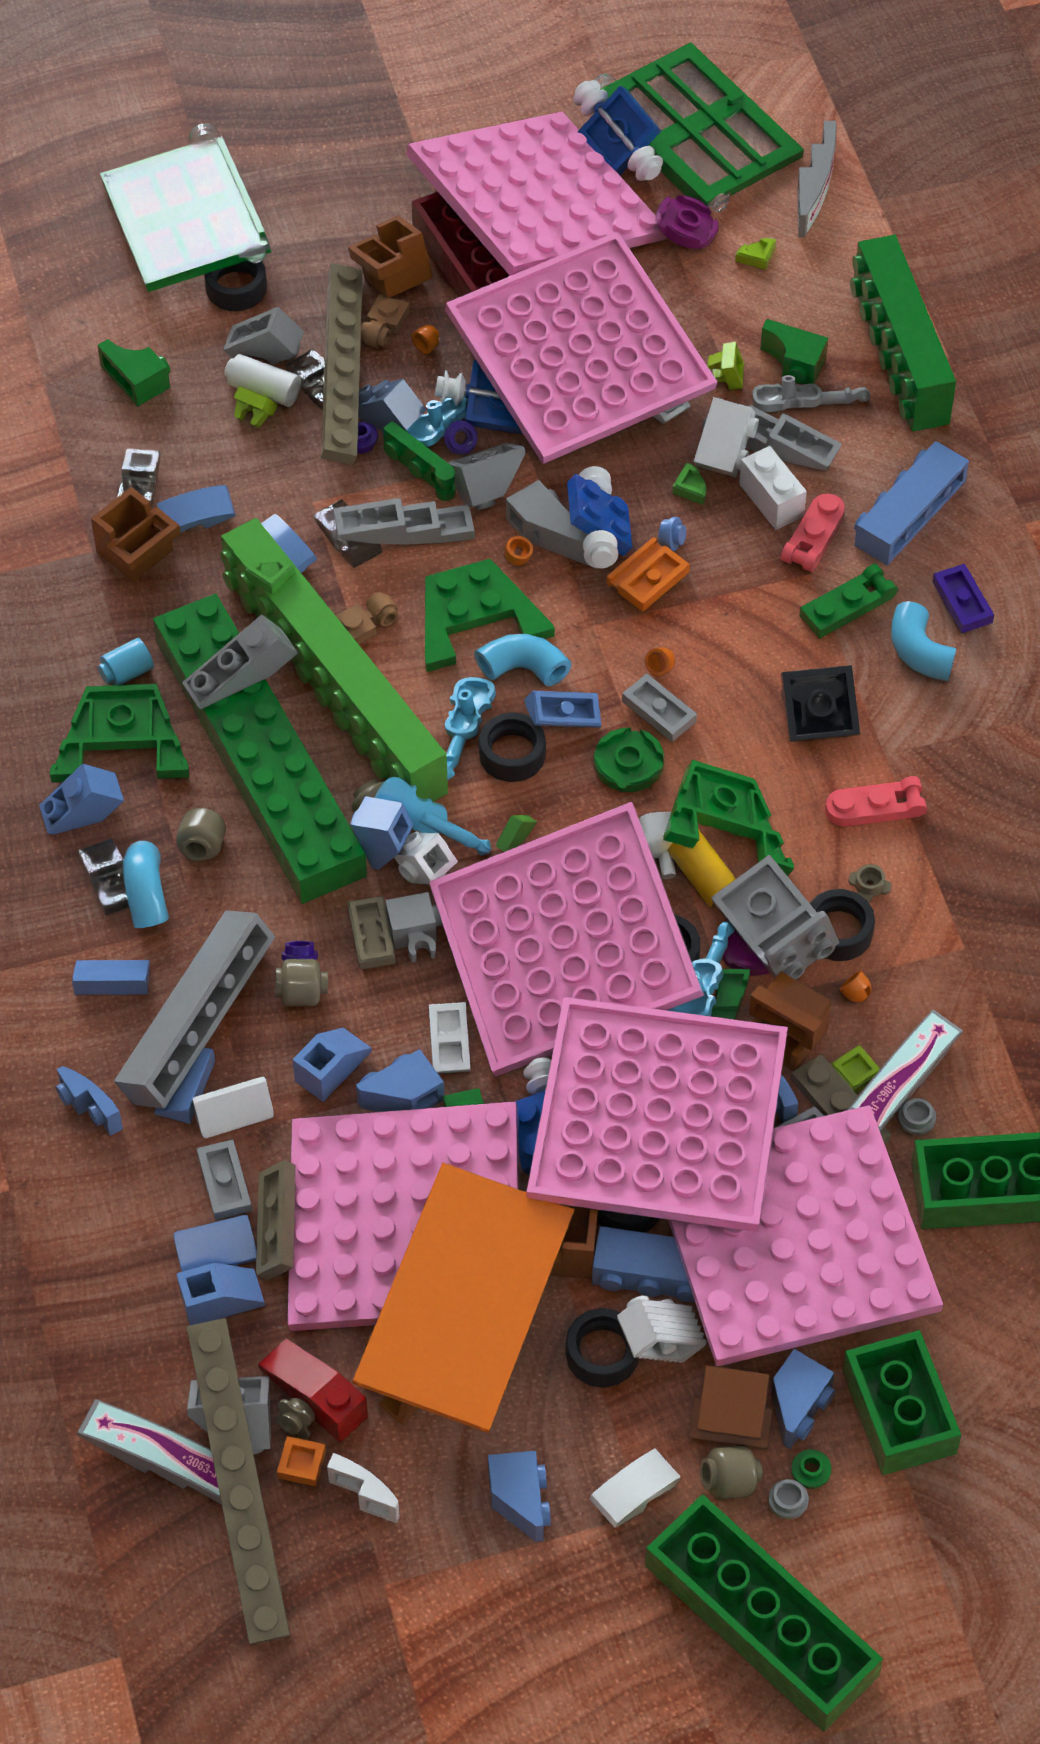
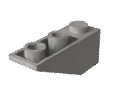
M537 480L506 498V520L522 537L527 538L536 546L588 565L584 559L583 541L588 534L571 524L570 511H567L560 503L557 494L552 489H547L540 480Z
M261 614L182 683L198 708L202 709L272 676L297 655L298 652L283 630Z

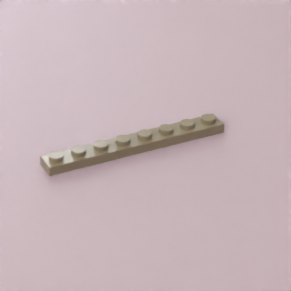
M331 263L327 281L321 458L354 465L357 457L363 270Z
M222 1318L187 1326L188 1337L249 1644L254 1645L290 1637L227 1320Z

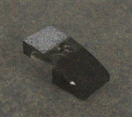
M311 349L287 363L285 367L288 372L301 377L302 391L323 410L325 359Z
M126 450L121 468L122 481L117 497L132 487L150 501L152 508L159 472L160 451Z
M341 499L314 514V519L336 550L355 568L381 554L382 549L380 544L340 540L338 538L333 508L349 506Z
M113 839L78 850L105 915L107 916L129 908L124 884L123 859Z

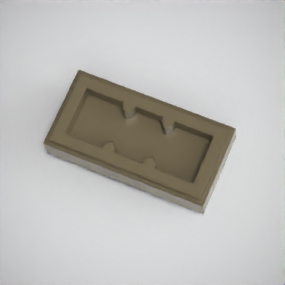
M383 896L348 901V912L359 969L396 964Z

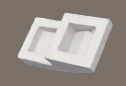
M466 1002L429 1004L433 1068L438 1074L470 1072Z
M654 1448L610 1478L592 1493L589 1499L616 1528L642 1513L648 1502L674 1488L681 1476Z
M333 1453L327 1466L329 1483L358 1493L361 1511L397 1523L400 1517L399 1501L390 1489L362 1466Z

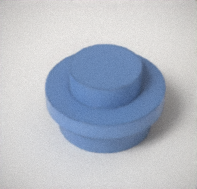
M671 517L661 522L658 534L659 544L667 546L672 551H676L679 545H683L686 539V526L682 525L679 517Z

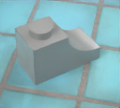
M276 307L233 325L223 350L231 358L236 357L238 354L254 356L267 360L274 365L296 356L300 349L299 344L304 331L279 307Z

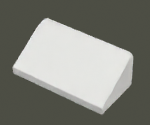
M265 1077L252 1079L192 1098L195 1117L203 1138L213 1137L274 1117Z

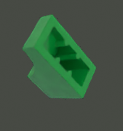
M766 319L762 327L760 350L771 354L781 363L783 367L782 377L791 375L795 377V383L815 384L827 358L828 337Z
M109 339L97 345L100 366L137 407L170 388V366L163 356H157L149 346L143 350H130L117 346Z

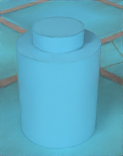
M135 638L100 656L101 664L97 666L100 676L106 684L122 685L153 669L154 663L142 640Z

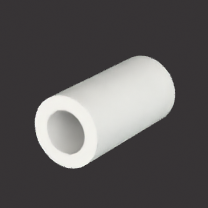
M238 354L234 359L231 358L225 367L224 375L227 377L228 385L232 387H244L286 407H291L298 397L301 388V377L299 375Z

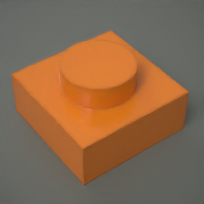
M287 1436L277 1469V1478L316 1487L326 1453L325 1444Z

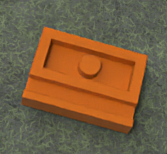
M652 537L607 575L606 584L609 587H615L618 590V594L644 612L690 572V564L664 545L662 547L657 543V539Z

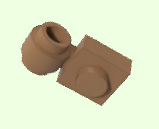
M379 294L367 315V321L361 327L360 340L364 341L366 346L379 349L380 346L385 348L389 343L391 333L397 334L410 312V303L392 297L387 298Z
M383 593L372 595L366 604L368 607L367 611H364L358 603L335 615L358 644L377 635L375 625L389 626L398 618V607L389 595H384Z

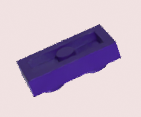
M965 563L933 574L932 582L961 633L993 623L994 613Z

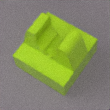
M723 343V351L708 357L707 367L709 370H713L712 374L717 382H727L729 390L743 388L745 363L737 343Z
M241 386L238 387L234 396L237 400L234 416L243 421L246 414L253 411V418L250 424L257 428L264 423L269 415L273 417L278 406L277 403L269 398Z

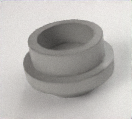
M913 1098L907 1101L899 1110L898 1121L906 1132L913 1135H923L933 1129L936 1122V1112L928 1101L921 1098Z
M786 1479L777 1482L771 1488L768 1502L771 1510L778 1517L795 1519L806 1511L809 1496L802 1484L795 1480Z

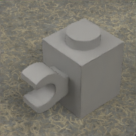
M425 892L385 900L394 950L408 947V955L412 963L417 962L416 951L420 948L427 949L431 959L436 958V927L442 926V920L437 905H431L429 893Z

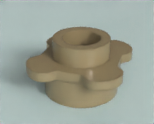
M864 865L857 872H853L849 876V884L855 886L859 892L858 894L868 902L874 896L879 894L886 895L891 891V883L885 880L884 871L877 865Z
M292 1398L290 1401L282 1399L278 1403L280 1414L276 1417L277 1423L285 1432L291 1435L297 1434L298 1437L307 1439L311 1434L308 1427L315 1420L313 1409L305 1401L298 1398Z

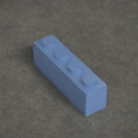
M937 441L927 451H920L908 471L903 470L897 476L894 486L888 492L883 491L878 496L874 507L868 513L863 512L858 517L854 525V530H856L854 546L888 566L966 482L969 460Z
M599 1227L592 1268V1285H599L608 1291L626 1289L638 1291L641 1295L648 1297L666 1295L676 1297L683 1302H695L674 1237Z

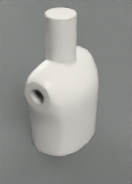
M655 812L640 817V822L653 858H659L663 879H671L676 876L674 860L667 851L672 842L663 840L671 812Z

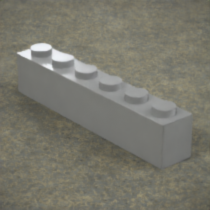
M224 912L115 1078V1084L133 1105L165 1109L275 938L274 934L257 913Z

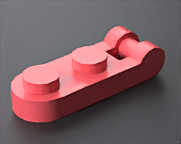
M827 493L817 496L812 501L790 541L785 544L781 553V561L788 564L795 562L802 565V569L811 573L814 572L843 521L845 505L840 497Z
M909 776L900 782L833 791L826 800L825 815L832 824L847 827L920 817L927 812V805L925 799L920 796L922 791L920 779L916 776ZM899 798L907 799L906 802L897 803Z

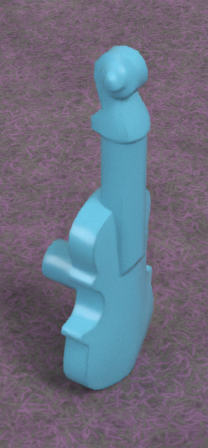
M464 396L457 406H455L452 398H446L442 404L436 400L428 402L426 405L428 413L421 415L406 432L426 447L434 445L444 436L446 428L451 423L465 418L468 398Z
M476 677L464 678L459 680L454 686L450 702L455 708L449 711V717L445 721L446 732L452 737L446 753L447 781L455 776L453 769L459 764L466 740L478 734L479 725L482 723V713L492 708L491 703L495 699L496 690L494 684L487 679Z
M392 777L383 782L378 789L375 798L402 802L413 823V830H418L421 833H442L466 847L475 848L480 856L490 853L492 848L489 840H481L473 833L447 821L446 808L442 804L432 802L430 798L422 799L416 795V785L411 786L399 777Z
M723 921L718 926V933L712 939V945L706 959H698L692 962L704 996L667 1011L711 1016L712 1008L716 1004L715 996H712V994L718 989V984L724 975L719 963L728 947V937L735 931L730 922Z

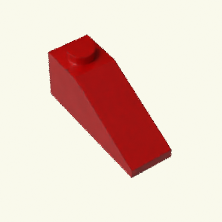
M285 1339L258 1363V1367L291 1398L305 1401L313 1409L315 1421L339 1443L368 1418L366 1397L338 1371L288 1339Z

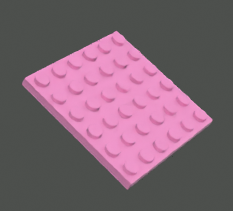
M563 111L408 144L406 155L510 276L617 231L629 248L665 240L666 238L655 221L656 215L604 160V157L595 152L586 143V137L578 133L579 129Z
M618 231L449 301L445 306V311L542 464L716 389L717 380Z
M632 802L429 882L491 1070L495 1077L528 1065L534 1059L546 1058L553 1054L563 997L669 1010L704 996Z
M563 997L527 1187V1198L562 1205L758 1232L788 1027Z
M516 1102L292 1119L291 1163L296 1165L294 1259L293 1268L289 1270L288 1327L290 1331L376 1325L442 1162L519 1189L518 1106Z
M870 1105L773 1128L758 1232L669 1220L716 1367L941 1312L943 1308L940 1294Z

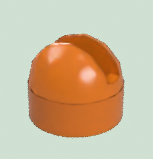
M424 325L411 335L414 346L423 354L431 353L440 343L439 331L431 325Z
M522 536L511 537L504 549L507 562L518 567L525 565L533 553L532 543ZM516 547L522 549L520 556L514 554Z
M667 647L651 649L645 656V666L655 676L669 673L676 663L674 653Z
M861 970L850 976L839 987V991L845 998L856 1003L864 1002L872 992L871 983Z

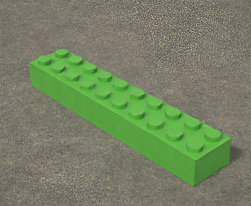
M254 518L221 535L223 551L220 552V557L225 566V572L222 573L227 587L231 591L236 590L238 592L241 602L249 614L254 613L257 618L262 614L283 630L298 652L291 661L295 665L299 678L305 684L309 682L322 707L328 706L332 711L333 718L341 731L347 730L351 735L353 745L360 755L366 754L370 759L371 766L377 777L381 780L399 777L411 786L416 785V795L422 799L430 798L432 802L448 794L446 752L295 566V574L273 594H270L246 577L245 569L256 562H261V564L278 563V560H283L293 564L260 521Z

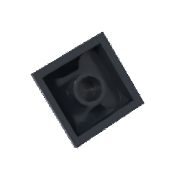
M852 665L781 673V695L785 706L790 742L860 735Z

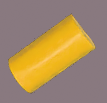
M698 829L699 841L693 849L672 843L667 851L708 906L712 907L714 903L711 897L736 878Z

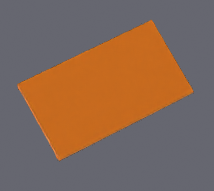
M442 1162L352 1384L470 1426L481 1432L489 1433L575 1209L558 1203L527 1198V1192Z

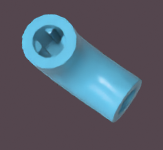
M901 602L895 608L891 630V640L899 658L918 673L948 682L956 648L935 643L927 637L925 632L929 612L924 606L915 602Z
M529 634L506 635L485 644L474 652L479 668L490 680H495L514 668H525L532 671L544 685L553 686L566 677L572 666L571 661L560 649L546 639Z
M148 841L133 843L127 849L123 860L126 896L135 928L151 927L169 919L159 873L161 854L158 848Z

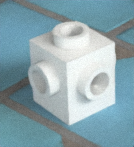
M414 832L408 835L399 854L394 857L399 864L398 870L407 881L415 884L430 885V881L445 876L446 872L458 862L439 833Z

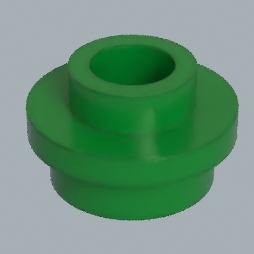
M804 1450L793 1459L791 1466L792 1476L795 1481L802 1484L805 1488L816 1489L828 1482L831 1475V1463L828 1457L818 1450ZM808 1463H813L819 1469L816 1472H809L804 1466Z

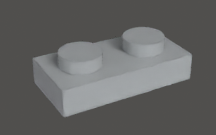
M647 673L622 693V702L671 742L675 741L697 722V713Z
M234 1140L196 1148L215 1221L251 1212L252 1205Z

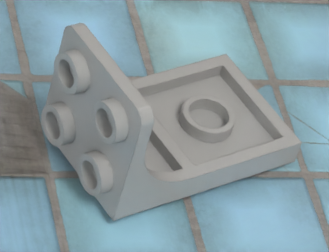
M770 855L711 897L714 905L730 922L735 931L774 979L780 971L795 980L798 979L805 972L806 967L817 959L822 960L828 957L834 951L835 946L840 943L828 915L824 911L816 912Z

